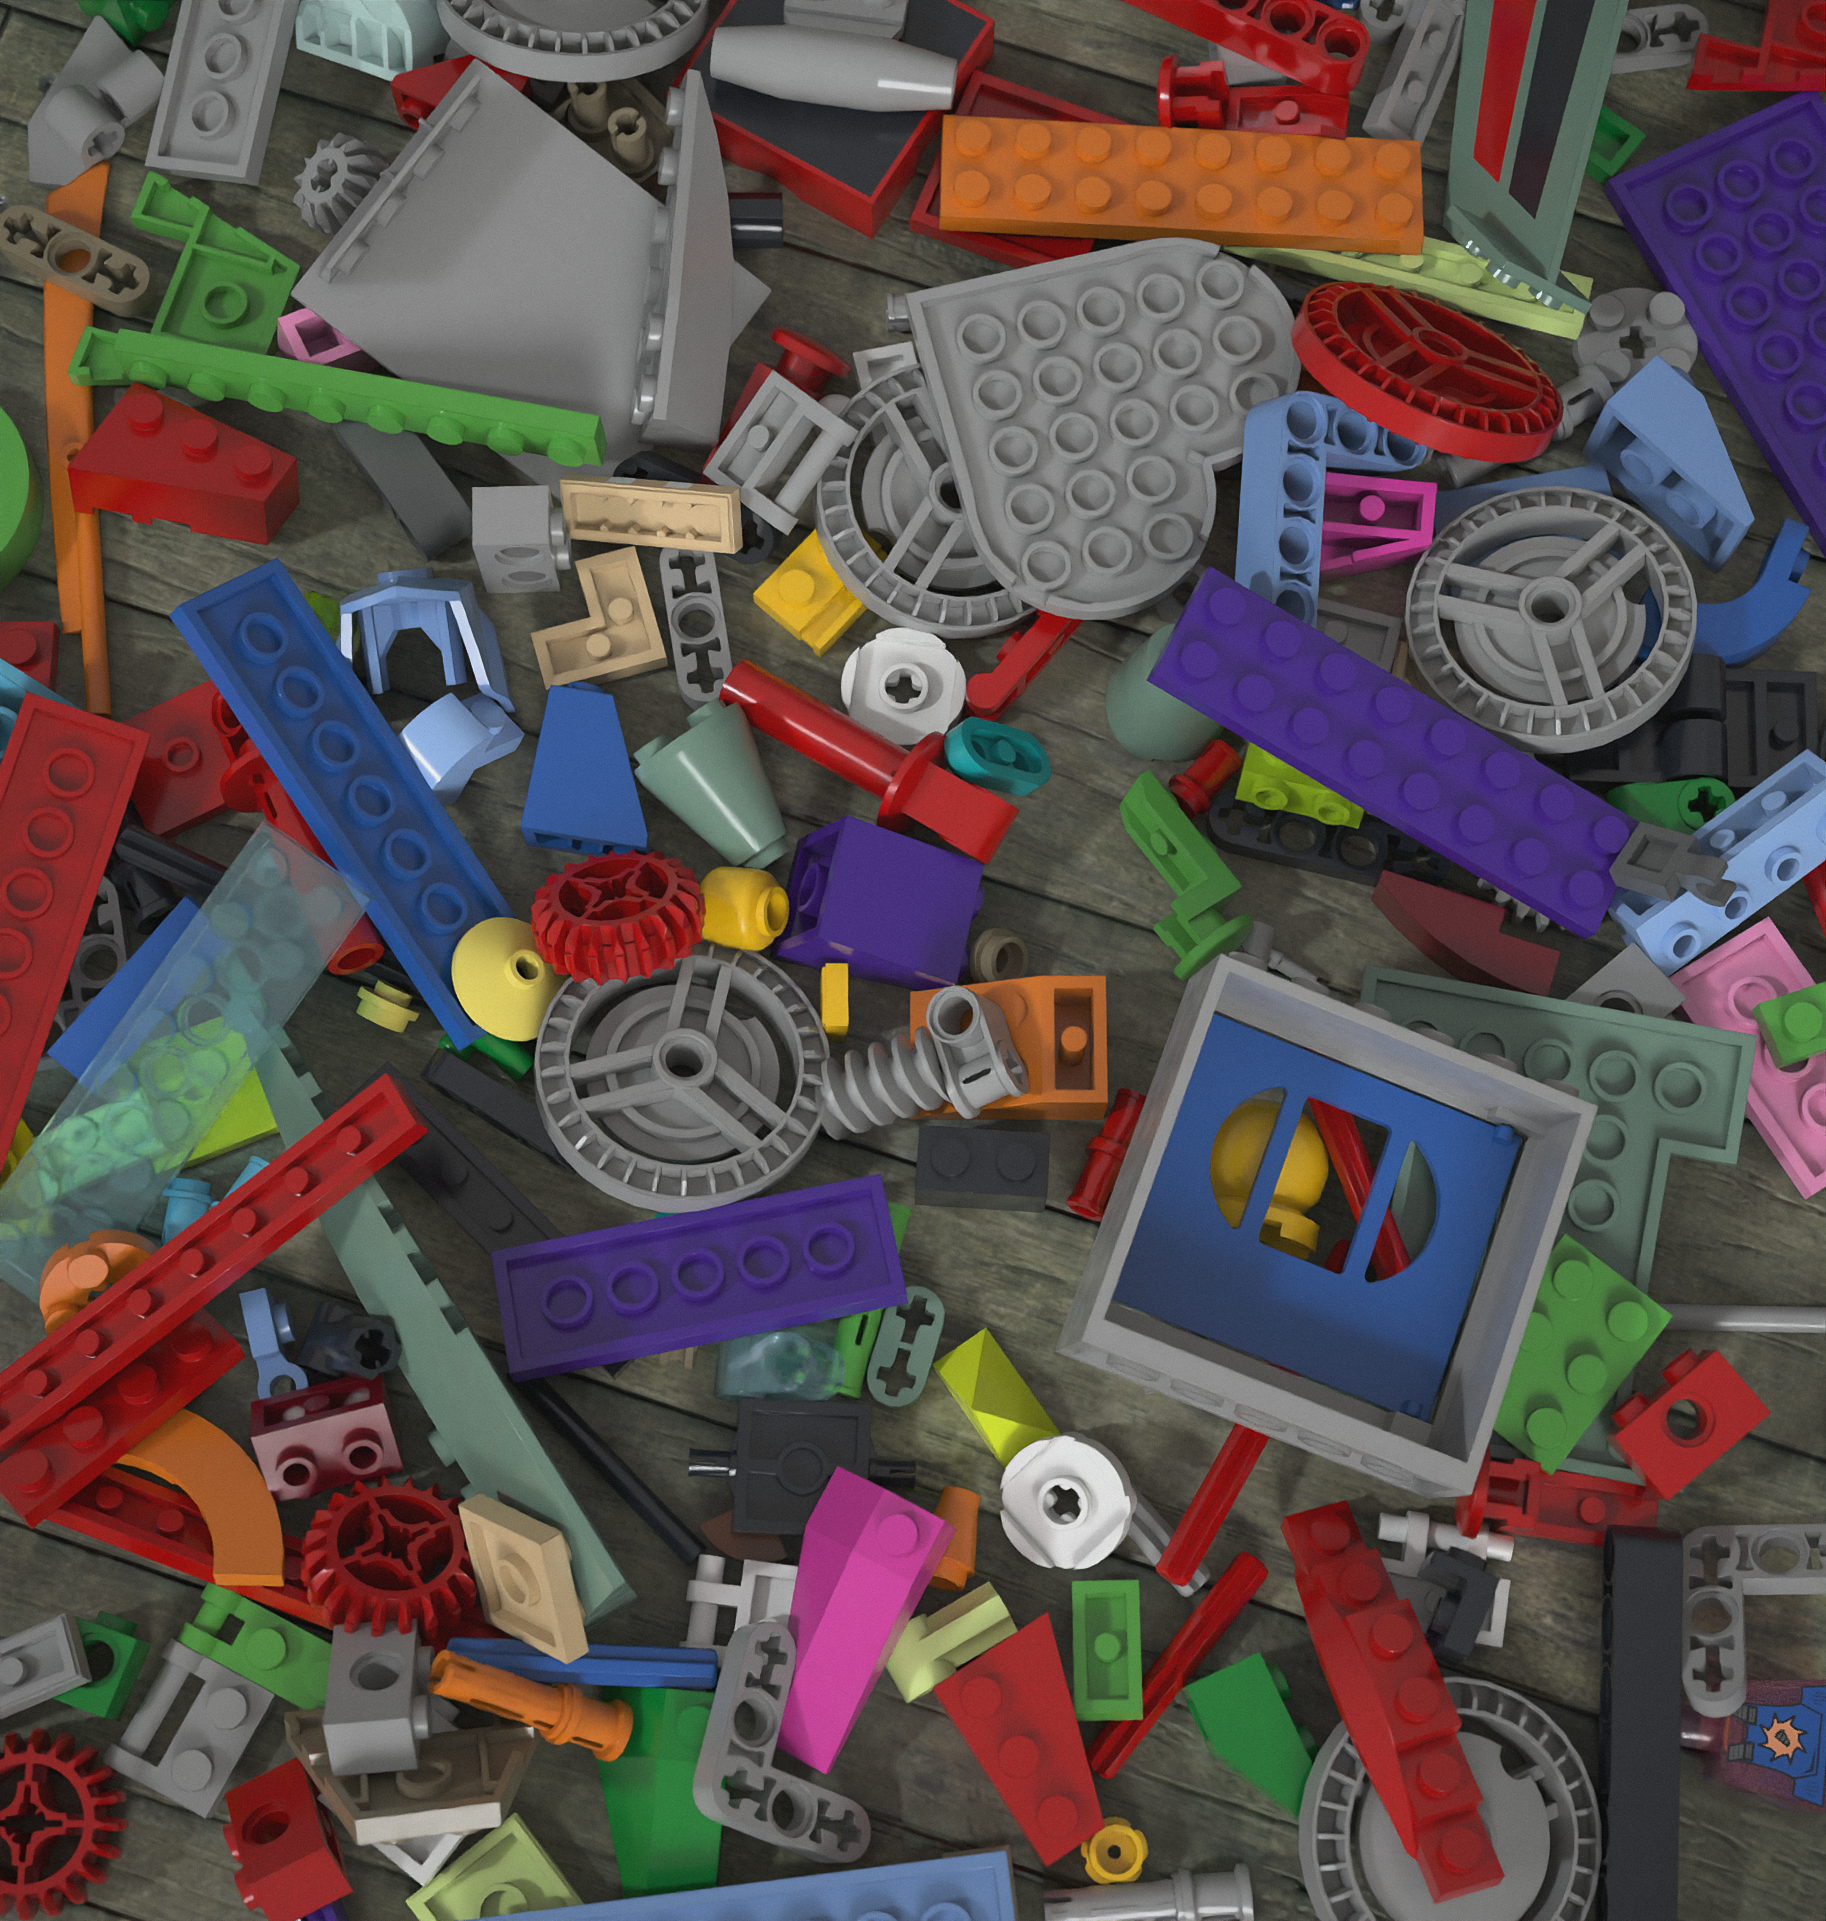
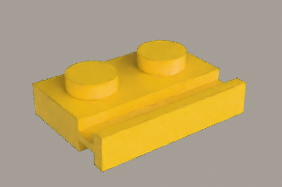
M860 528L868 545L884 563L888 554L881 549L879 543ZM816 529L753 593L756 605L799 641L802 639L813 649V653L819 658L868 609L845 587L829 564L818 539ZM894 569L893 572L899 576L901 573Z

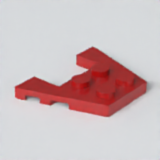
M1766 0L1757 47L1700 33L1693 49L1686 88L1711 91H1826V0Z

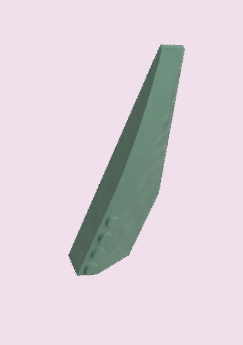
M231 944L220 956V961L254 1067L288 1150L333 1115L336 1109L240 955ZM374 1173L318 1217L370 1318H375L394 1326L396 1342L402 1348L397 1364L436 1426L427 1432L426 1436L444 1465L448 1467L457 1461L470 1481L468 1485L460 1489L465 1500L478 1493L484 1494L544 1524L555 1527L562 1532L568 1541L572 1552V1560L569 1565L576 1594L584 1606L585 1621L583 1626L585 1635H587L639 1601L640 1597L379 1178Z

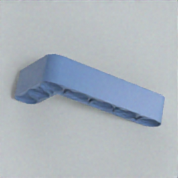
M1297 391L1261 401L1252 406L1247 414L1244 428L1235 581L1316 629L1326 470L1369 477L1392 474L1418 466L1426 455L1427 446L1422 444L1419 446L1415 445V442L1396 433L1393 435L1390 433V430L1375 422L1370 423L1365 416L1352 408H1347L1344 402L1333 396L1311 391Z

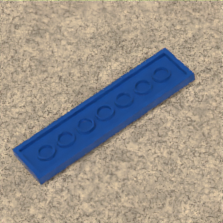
M277 557L180 604L169 615L458 1051H461L488 1032L477 1025L466 1013L456 995L451 972L454 951L464 934L478 923L496 917L517 919V917L279 558ZM516 965L518 973L526 979L522 969Z

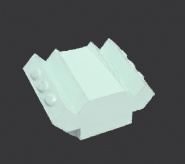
M302 0L295 19L297 49L388 81H392L397 74L433 65V56L445 53L451 38L441 24L436 8V0Z

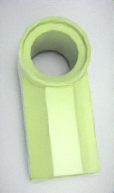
M990 1581L929 1617L924 1613L909 1620L885 1667L906 1704L932 1691L935 1686L958 1672L957 1668L978 1656H982L1018 1632L999 1594L995 1591Z

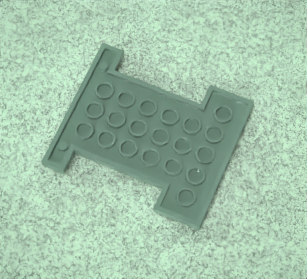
M1367 964L1364 967L1358 1003L1371 1004L1388 1011L1393 1015L1391 1023L1416 1032L1417 1028H1428L1442 1032L1455 1040L1454 1048L1475 1057H1478L1480 1053H1489L1506 1058L1517 1065V1074L1540 1082L1542 1078L1565 1082L1579 1090V1099L1598 1106L1554 1244L1562 1234L1566 1233L1647 1295L1670 1155L1727 1166L1737 1165L1757 1035ZM1521 1138L1493 1222V1226L1427 1421L1428 1424H1430L1461 1332V1328L1525 1138ZM1414 1142L1409 1143L1389 1204L1411 1262L1419 1255L1427 1243L1436 1215V1189L1433 1176L1426 1159ZM1635 1367L1557 1469L1645 1486L1603 1436L1604 1433L1615 1425L1609 1417L1610 1414L1631 1396ZM1301 1377V1378H1303V1379H1305V1380H1308V1381L1313 1382V1383H1315V1384L1321 1385V1384H1319V1383H1316V1382H1314V1381H1311V1380H1309V1379H1306V1378H1304V1377ZM1346 1395V1396H1348V1397H1351V1398L1356 1399V1400H1358V1401H1361V1402H1363V1403L1369 1404V1403H1367V1402H1364V1401L1359 1400V1399H1357V1398H1354V1397H1352V1396ZM1667 1422L1671 1433L1678 1438L1686 1437L1694 1429L1692 1426ZM1492 1431L1489 1440L1491 1457L1507 1460L1513 1458L1529 1460Z

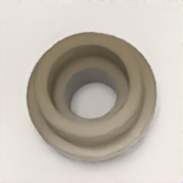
M998 927L988 928L976 938L969 958L970 972L976 984L1023 978L1029 963L1028 950L1024 942L1010 930Z

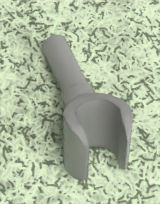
M1253 920L1254 928L1235 952L1254 956L1264 961L1270 968L1277 969L1291 979L1301 977L1313 981L1317 980V975L1287 958L1283 953L1271 949L1276 930L1268 924Z

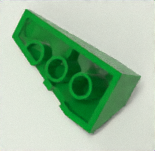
M604 1685L602 1701L609 1703L616 1699L627 1702L632 1707L634 1716L629 1741L619 1757L612 1762L597 1759L624 1899L718 1888L725 1825L710 1820L703 1815L695 1804L693 1796V1780L715 1693L667 1688ZM736 1709V1711H735V1716H734V1723H735V1725H736L737 1709ZM723 1777L721 1788L728 1792L729 1784L727 1783V1777Z

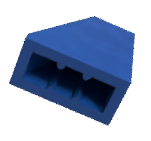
M571 682L568 684V687L550 685L520 825L527 846L584 856L590 854L596 858L608 855L611 850L616 854H627L633 849H636L641 855L652 853L613 695L605 694V691L599 686L586 682Z

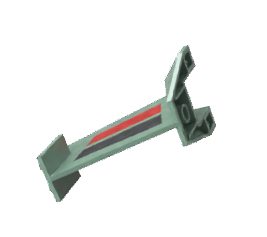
M1467 0L1443 227L1469 254L1476 258L1490 259V262L1485 267L1486 270L1505 285L1516 289L1520 282H1523L1530 286L1528 291L1548 307L1559 310L1564 303L1586 315L1593 304L1559 269L1629 0Z

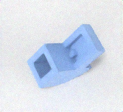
M482 692L463 701H460L453 693H449L417 715L401 731L397 738L445 808L456 803L475 769L516 751L525 733L505 714L500 706Z

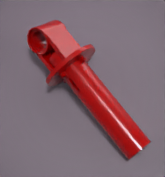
M749 659L740 661L729 673L722 686L719 700H723L726 706L738 702L751 726L879 798L882 803L878 812L876 826L905 835L918 822L938 833V837L988 866L1020 811L984 788L972 782L968 784L947 772L948 765L945 760L944 748L946 735L939 731H934L925 736L911 751L906 750Z
M216 688L210 702V720L213 729L219 735L231 764L223 774L219 784V790L225 804L239 812L264 813L329 971L336 975H347L371 966L384 953V947L373 921L218 688Z

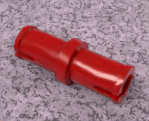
M1121 1088L1118 1090L1115 1096L1116 1100L1099 1136L1090 1138L1085 1149L1086 1154L1089 1156L1072 1194L1066 1201V1205L1072 1211L1090 1220L1099 1222L1103 1219L1146 1100L1145 1095L1130 1089Z

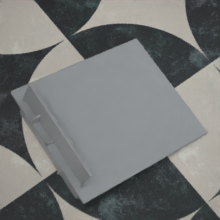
M474 59L426 120L423 118L418 120L420 123L419 130L390 167L380 174L381 178L294 287L291 291V296L402 380L599 415L608 443L602 466L583 463L578 467H568L552 461L548 456L522 452L518 456L498 453L538 485H549L550 494L561 501L560 479L566 474L613 476L614 470L622 461L637 452L651 451L655 446L638 443L640 425L630 424V410L634 388L640 386L642 374H646L647 365L637 363V350L642 326H647L649 313H653L654 305L644 303L647 272L649 266L659 267L661 245L651 244L653 218L656 207L665 208L666 206L480 60ZM734 259L733 318L730 346L772 291L771 288Z

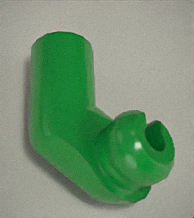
M489 1032L461 1051H458L448 1034L443 1035L439 1040L440 1049L453 1054L464 1062L469 1059L474 1051L484 1054L514 1082L527 1072L535 1060V1056L518 1041L505 1040Z

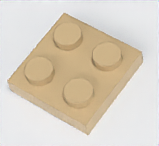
M481 1493L459 1504L458 1508L485 1621L567 1665L589 1652L583 1626L585 1610L580 1598L576 1594L569 1565L572 1560V1552L562 1532Z

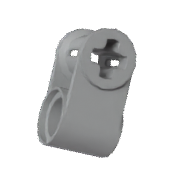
M955 985L943 988L936 993L928 1005L926 1013L927 1027L931 1032L943 1069L945 1088L960 1115L965 1119H972L980 1114L982 1106L1009 1094L1014 1097L1027 1094L1029 1091L1027 1072L1015 1049L1006 1023L1005 1014L1000 1005L983 995ZM972 1007V1023L966 1031L960 1033L959 1025L961 1018Z

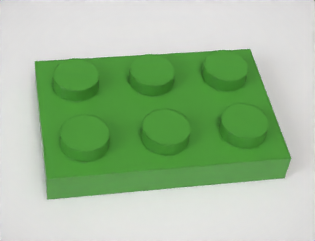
M1566 1233L1562 1234L1552 1247L1492 1431L1529 1460L1541 1462L1540 1469L1548 1475H1553L1660 1335L1673 1315Z

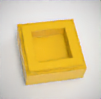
M826 963L821 971L820 1021L827 1040L830 1042H845L849 1026L848 963Z

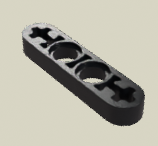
M1236 790L1223 793L1215 799L1206 820V831L1210 841L1217 848L1225 852L1375 887L1382 873L1381 867L1388 854V844L1397 846L1392 858L1411 861L1416 852H1421L1427 855L1426 864L1436 868V870H1428L1424 878H1417L1413 876L1414 870L1412 865L1394 860L1390 872L1440 887L1450 869V860L1391 825L1361 819L1359 828L1345 825H1329L1320 822L1316 818L1284 810H1267L1254 803L1235 799ZM1232 809H1238L1244 812L1243 821L1247 824L1262 827L1265 815L1273 816L1274 819L1267 834V843H1262L1258 841L1262 829L1243 826L1239 835H1234L1227 832L1228 822L1218 819V817L1228 818ZM1292 821L1304 823L1312 830L1314 844L1309 849L1293 851L1282 843L1279 836L1280 828ZM1362 836L1373 844L1375 859L1370 864L1364 866L1351 864L1343 857L1341 843L1348 837Z

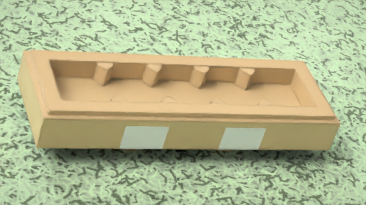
M568 473L560 479L561 505L565 511L566 532H570L571 539L735 554L743 547L740 487Z

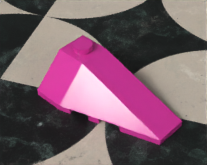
M839 1466L834 1471L805 1526L787 1626L788 1631L794 1638L797 1650L796 1664L776 1742V1747L826 1775L832 1769L956 1532V1529L943 1519Z

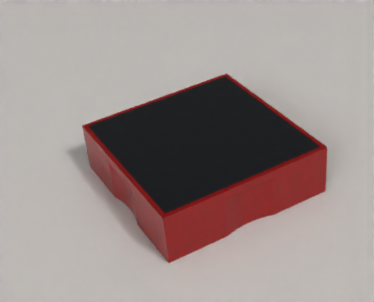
M730 0L670 87L679 88L688 69L700 71L722 158L740 168L758 172L774 179L788 188L801 201L873 240L916 175L917 167L926 148L942 130L943 115H955L974 69L984 72L993 59L995 20L958 0H910L903 38H899L897 41L958 60L952 109L874 112L780 99L711 77V50L716 27L786 24L784 23L785 0ZM669 88L668 91L666 92L667 99H668V94H669L670 88Z

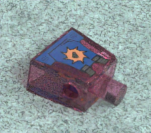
M1747 1680L1746 1698L1739 1710L1729 1716L1718 1718L1704 1716L1695 1711L1691 1705L1681 1704L1680 1746L1705 1750L1704 1780L1797 1813H1826V1680ZM1721 1682L1713 1684L1711 1692L1720 1691Z

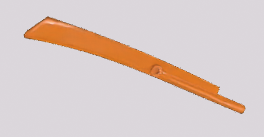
M103 160L95 163L68 185H61L46 195L45 212L100 238L105 195L111 167L109 161ZM82 249L66 253L60 261V269L70 273L84 269L91 259V253ZM44 280V379L47 453L63 634H82L86 712L111 719L99 509H95L94 515L74 512L67 466L95 432L93 386L72 384L67 374L86 325L93 327L94 304Z

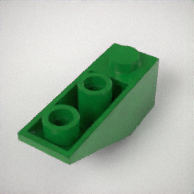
M1258 1652L1182 1688L1180 1691L1208 1752L1299 1823L1305 1783L1319 1750L1307 1726L1302 1724L1295 1728L1284 1704L1285 1701L1292 1699V1695L1278 1664L1275 1661L1265 1664L1261 1653Z

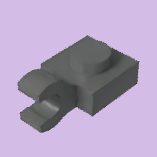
M1641 821L1609 869L1616 886L1672 902L1680 887L1709 905L1724 907L1737 887L1735 882L1722 879V876L1729 867L1727 862L1715 856L1702 855L1703 851L1696 836Z

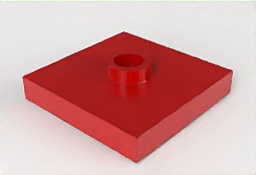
M212 679L121 722L122 724L152 733L131 798L146 829L165 839H170L231 809L225 804L219 790L220 780L231 764L219 735L213 729L210 720V702L217 688Z

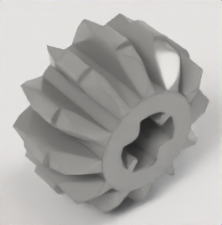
M339 132L331 142L320 139L316 154L313 157L304 156L306 162L305 170L294 178L301 188L295 194L293 202L301 209V218L307 221L311 228L322 234L327 233L334 237L381 178L380 174L389 168L387 157L381 153L378 147L366 140L361 141L352 135L347 136Z

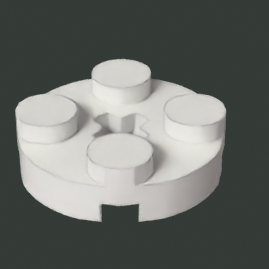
M907 627L887 629L876 634V639L866 643L861 649L858 647L847 660L841 681L842 705L847 716L881 734L902 748L911 751L928 734L939 731L946 735L958 724L965 705V673L959 661L957 664L954 656L946 650V644L937 636ZM900 677H907L912 679V688L921 691V694L918 698H910L908 703H897L895 696L886 693L887 686H897Z
M1075 1431L1041 1438L1021 1450L1007 1466L1002 1476L1000 1489L1004 1487L1002 1494L1004 1509L1000 1511V1515L1008 1538L1022 1555L1037 1565L1048 1568L1058 1566L1065 1569L1074 1568L1073 1570L1084 1569L1103 1560L1125 1538L1130 1527L1131 1517L1137 1506L1136 1492L1130 1485L1129 1476L1118 1458L1101 1443ZM1055 1485H1059L1064 1490L1073 1488L1078 1493L1080 1498L1077 1504L1081 1509L1078 1518L1070 1511L1062 1516H1059L1054 1511L1053 1506L1058 1500L1057 1495L1053 1491Z

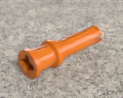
M445 1649L436 1656L429 1671L428 1680H431V1682L427 1686L431 1694L455 1699L487 1712L529 1724L532 1727L538 1728L542 1737L549 1743L561 1746L568 1741L592 1749L596 1759L612 1762L619 1757L629 1741L634 1716L632 1707L627 1702L614 1699L606 1703L583 1695L580 1686L572 1683L557 1684L554 1687L543 1685L494 1666L473 1661Z

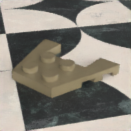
M540 1683L551 1686V1683ZM325 1708L284 1713L287 1743L357 1845L370 1843L393 1845L405 1842L410 1838L447 1833L469 1835L481 1829L501 1827L541 1738L538 1728L492 1713L493 1726L433 1733L431 1738L420 1739L418 1769L333 1776L323 1729Z

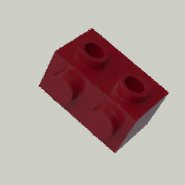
M383 1372L378 1374L373 1380L349 1376L251 1402L250 1438L268 1491L271 1492L275 1503L292 1498L300 1500L309 1499L319 1495L326 1489L353 1483L357 1480L360 1482L377 1481L381 1479L383 1474L387 1476L391 1472L404 1469L402 1433Z

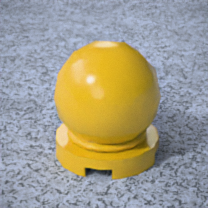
M1258 1099L1238 1105L1225 1119L1215 1138L1210 1159L1211 1185L1217 1205L1233 1229H1237L1277 1117L1281 1105L1280 1102ZM1301 1113L1258 1237L1260 1243L1301 1260L1308 1259L1309 1252L1315 1254L1320 1226L1304 1215L1319 1202L1329 1174L1328 1150L1324 1139L1313 1122L1304 1113Z

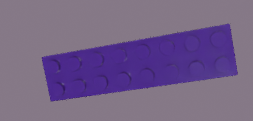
M1211 566L1201 575L1146 681L1581 938L1587 939L1596 934L1618 888L1612 879L1609 869L1640 822Z

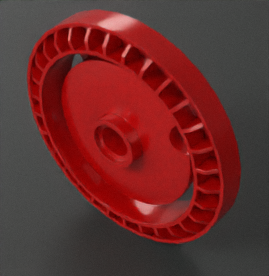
M1345 281L1327 283L1315 287L1306 295L1291 329L1292 346L1299 360L1330 394L1344 402L1347 408H1352L1365 416L1370 423L1375 422L1390 430V433L1393 435L1396 433L1415 442V445L1419 446L1422 444L1438 450L1439 453H1449L1463 459L1499 463L1527 461L1543 453L1562 421L1564 406L1560 393L1551 379L1535 361L1523 352L1522 348L1510 343L1502 333L1498 334L1487 328L1485 322H1477L1462 314L1463 310L1458 309V311H1455L1440 304L1438 299L1429 300L1417 295L1415 291L1406 292L1396 289L1392 285L1382 286L1371 282Z

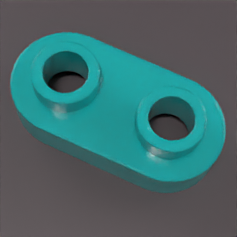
M970 717L950 730L944 739L945 760L949 769L958 778L969 783L972 782L978 786L1017 796H1027L1050 779L1051 765L1047 753L1037 739L1024 730L977 717Z

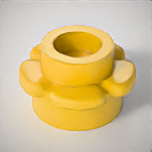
M1120 1817L1103 1819L1105 1828L1081 1844V1854L1087 1860L1085 1870L1094 1881L1101 1885H1109L1111 1882H1116V1884L1133 1883L1141 1875L1143 1870L1142 1862L1148 1856L1147 1841L1141 1831L1133 1830L1130 1827L1128 1820ZM1112 1845L1120 1848V1856L1116 1859H1111L1108 1855V1849Z

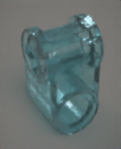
M764 1332L719 1341L713 1397L738 1403L739 1397L827 1401L842 1386L845 1376L844 1361L840 1353L832 1346L811 1342L804 1335L793 1332Z

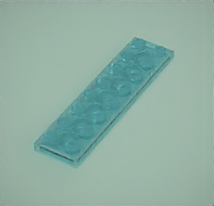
M269 821L261 822L1 1188L0 1278L40 1306V1277L47 1261L56 1250L69 1243L70 1249L77 1243L88 1241L89 1233L100 1230L114 1229L136 1234L375 899L373 896Z

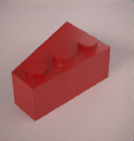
M136 381L67 466L74 512L94 515L96 508L131 514L132 521L152 525L154 519L189 524L190 531L194 533L269 545L300 503L296 457Z

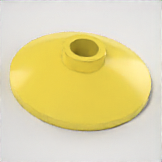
M496 917L478 923L460 939L452 959L451 972L454 989L466 1013L485 1031L510 1041H528L538 1038V1032L549 1004L563 984L569 979V974H556L552 964L543 962L541 952L537 950L531 924L514 918ZM516 965L522 969L526 979L518 973Z

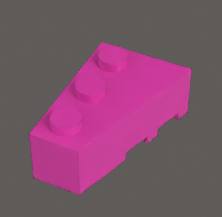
M1326 472L1319 583L1419 561L1425 550H1428L1432 545L1437 483Z

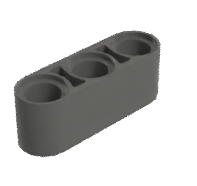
M343 419L339 423H330L334 434L350 459L427 563L472 535V512L415 432L402 430L398 434H389L372 428L368 423Z

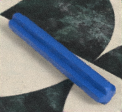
M452 1637L447 1644V1650L453 1651L456 1654L540 1683L710 1690L715 1687L718 1676L717 1652L712 1648L587 1643L589 1652L567 1665L518 1639Z

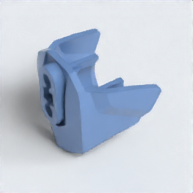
M433 567L377 573L378 584L341 598L340 632L335 644L353 670V637L359 628L368 694H380L390 690L386 655L398 631L421 627L442 651L446 686L468 682L462 644L463 638L481 692L498 700L505 714L516 713L495 626L478 604L473 581L444 577L434 578Z

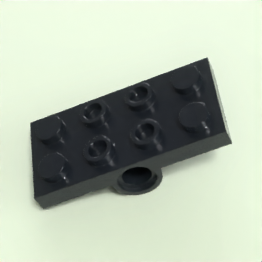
M1699 653L1691 654L1687 671L1674 694L1653 717L1631 733L1605 745L1572 753H1564V777L1583 789L1612 790L1616 787L1639 782L1665 783L1706 777L1723 782L1732 791L1733 795H1745L1806 749L1818 756L1819 733L1816 672L1726 668L1725 661L1718 656ZM1633 664L1628 672L1616 684L1606 690L1605 693L1615 689L1630 678L1641 665Z

